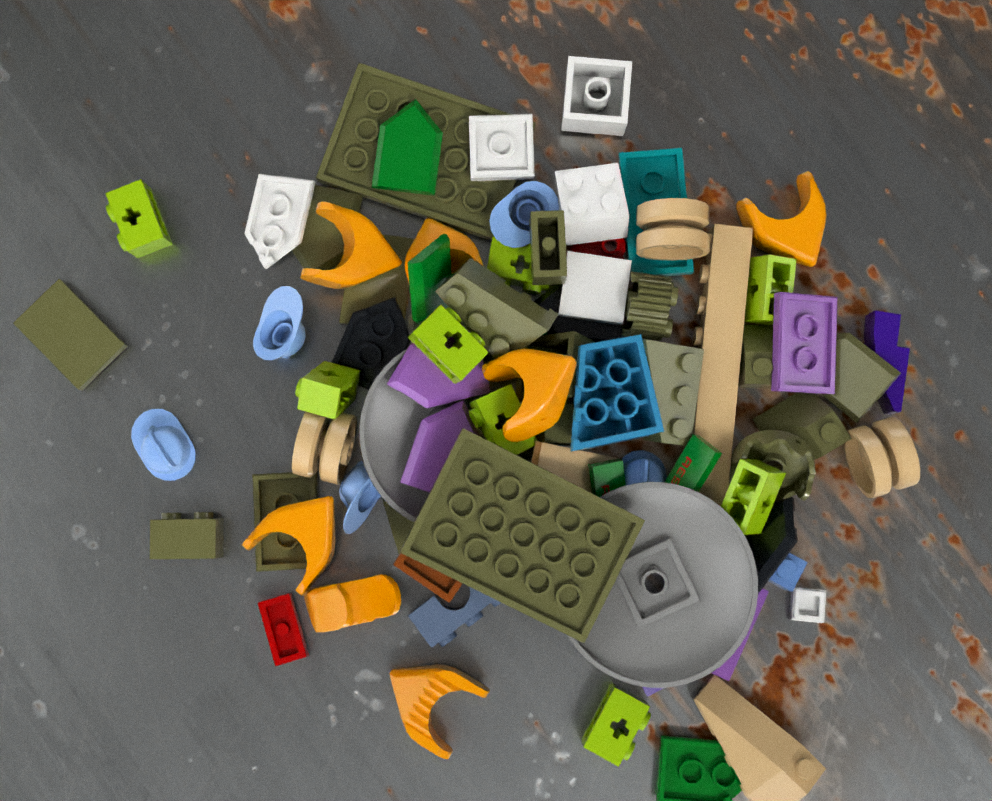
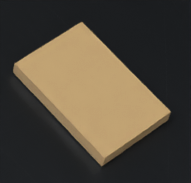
M535 441L531 463L590 493L592 491L588 465L617 459L582 450L570 452L571 448Z

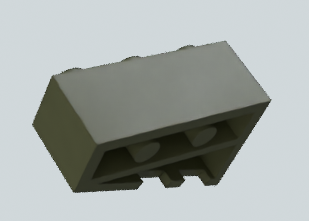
M470 258L448 276L435 292L449 308L453 309L460 316L462 322L470 331L475 332L485 342L484 347L495 359L510 351L526 348L550 329L559 315L552 309L547 311L531 301L532 297L525 292L520 294L506 285V280Z
M642 339L664 432L643 437V440L686 446L693 434L704 349Z

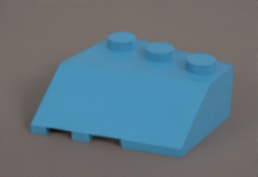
M641 334L578 346L570 452L664 432Z

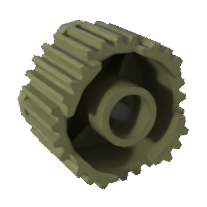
M631 271L629 279H631L633 285L627 291L624 316L627 317V325H622L621 335L634 336L641 334L643 339L658 341L662 340L663 337L670 338L673 320L668 318L670 306H676L678 287L674 286V282L671 281L669 276Z

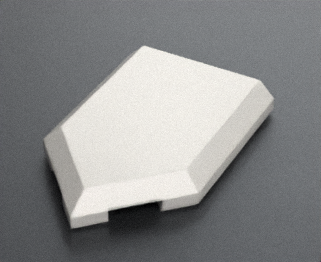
M258 174L244 234L249 243L253 245L265 269H268L302 243L316 184L314 180Z

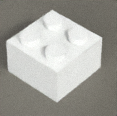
M568 56L561 131L623 136L628 123L632 61Z
M618 163L555 171V194L558 198L559 210H564L566 246L627 238L629 211Z

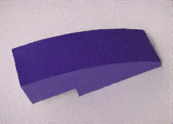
M875 310L865 316L864 344L901 372L899 377L878 400L883 413L892 415L900 413L902 410L910 348L897 346L901 314Z

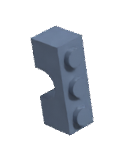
M469 587L470 598L460 607L447 606L437 594H434L413 610L408 617L431 648L437 643L444 647L457 636L455 630L465 623L467 627H470L484 616L481 612L483 608L490 603L493 607H496L501 602Z

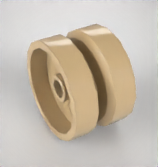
M666 198L651 200L638 205L636 209V225L644 231L636 237V254L646 259L664 261L689 260L706 256L709 253V235L701 229L709 224L708 204L694 199Z
M305 411L294 445L292 473L311 478L319 469L321 481L340 485L353 451L357 416L342 412L336 419L331 420V418Z
M892 416L873 422L871 429L863 425L847 430L852 439L843 444L846 461L856 485L867 498L888 494L891 487L897 490L917 485L920 480L918 454L912 438L900 420Z

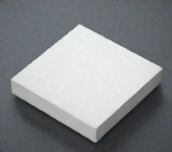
M532 114L469 116L471 181L534 179Z
M568 251L566 256L567 278L565 284H562L558 316L622 326L632 260Z

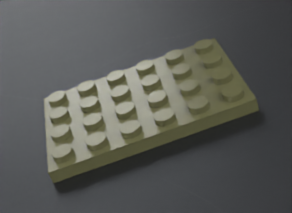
M358 63L316 180L425 219L432 218L446 226L492 241L494 235L490 230L489 223L491 211L504 197L513 191L517 180L471 181L469 116L513 114ZM415 99L443 132L435 196L371 187L380 125ZM533 121V133H534V130H535V128H536V122Z
M462 428L400 553L585 643L645 520Z

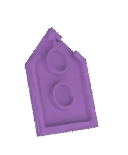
M450 337L447 339L445 346L448 349L453 347L456 340ZM414 343L410 344L387 382L388 386L415 400L416 403L426 409L490 393L489 381L485 379L481 370L484 365L483 359L462 381L454 384Z
M464 400L421 420L400 483L429 493L461 429L464 428L480 436L477 428L472 423Z

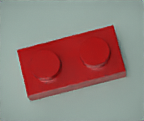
M292 593L258 602L275 667L309 656Z

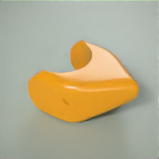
M806 171L797 176L796 183L801 203L797 216L793 218L774 219L760 212L747 197L737 202V214L742 226L753 228L752 244L756 248L771 255L797 259L796 263L807 267L816 265L827 215L824 199L811 172Z
M319 202L317 204L316 213L334 223L342 234L344 254L335 269L304 268L301 271V279L328 288L344 289L363 283L402 264L401 259L379 229L363 214L329 202Z
M432 218L425 219L405 258V272L409 282L408 262L439 236L447 234L450 239L451 273L456 271L470 258L482 266L484 265L475 243L467 235Z
M524 348L510 351L482 366L483 376L488 381L500 382L521 378L524 383L522 404L515 415L503 425L502 432L505 439L511 442L524 441L555 425L564 409L577 366L574 357Z
M332 496L288 504L275 509L257 525L242 544L245 549L250 551L262 539L275 532H283L296 538L301 543L307 558L306 573L296 589V592L301 596L325 571L334 556L336 543L335 505Z
M385 574L354 581L311 587L304 593L305 604L316 632L335 631L352 625L372 622L378 618L392 616L399 611L401 606V594L398 584L392 577Z
M444 664L392 669L389 676L406 732L419 745L433 754L448 760L453 750L436 733L432 725L431 709L440 697L453 691L463 690L486 698L490 692L489 688L465 672Z

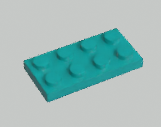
M682 148L619 153V169L629 211L628 235L625 240L627 260H632L630 272L662 276L693 274V259L677 261L652 260L636 254V237L644 231L636 225V209L638 205L656 199L687 198Z

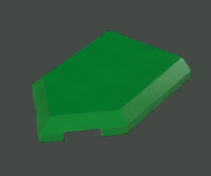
M416 99L380 125L372 188L435 196L443 132Z
M447 234L439 236L408 262L412 319L419 325L440 305L445 309L448 307L435 292L448 276L452 274L450 239Z
M661 735L656 801H733L732 799L742 791L739 786L741 782L733 767L729 766L724 756L726 754L718 740Z

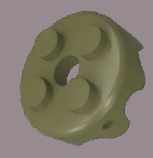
M763 430L746 436L733 450L731 457V480L740 459H758L764 463L777 461L781 465L774 468L785 472L786 475L775 501L789 498L793 495H797L798 498L805 501L810 496L816 474L815 458L812 449L799 436L782 430Z

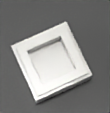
M795 587L790 594L789 619L824 623L826 590Z

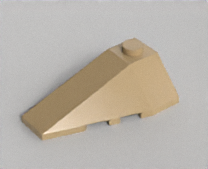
M712 675L693 698L713 736H716L726 754L724 756L729 766L733 767L740 780V788L750 801H799L810 792L826 770L800 742L718 676Z

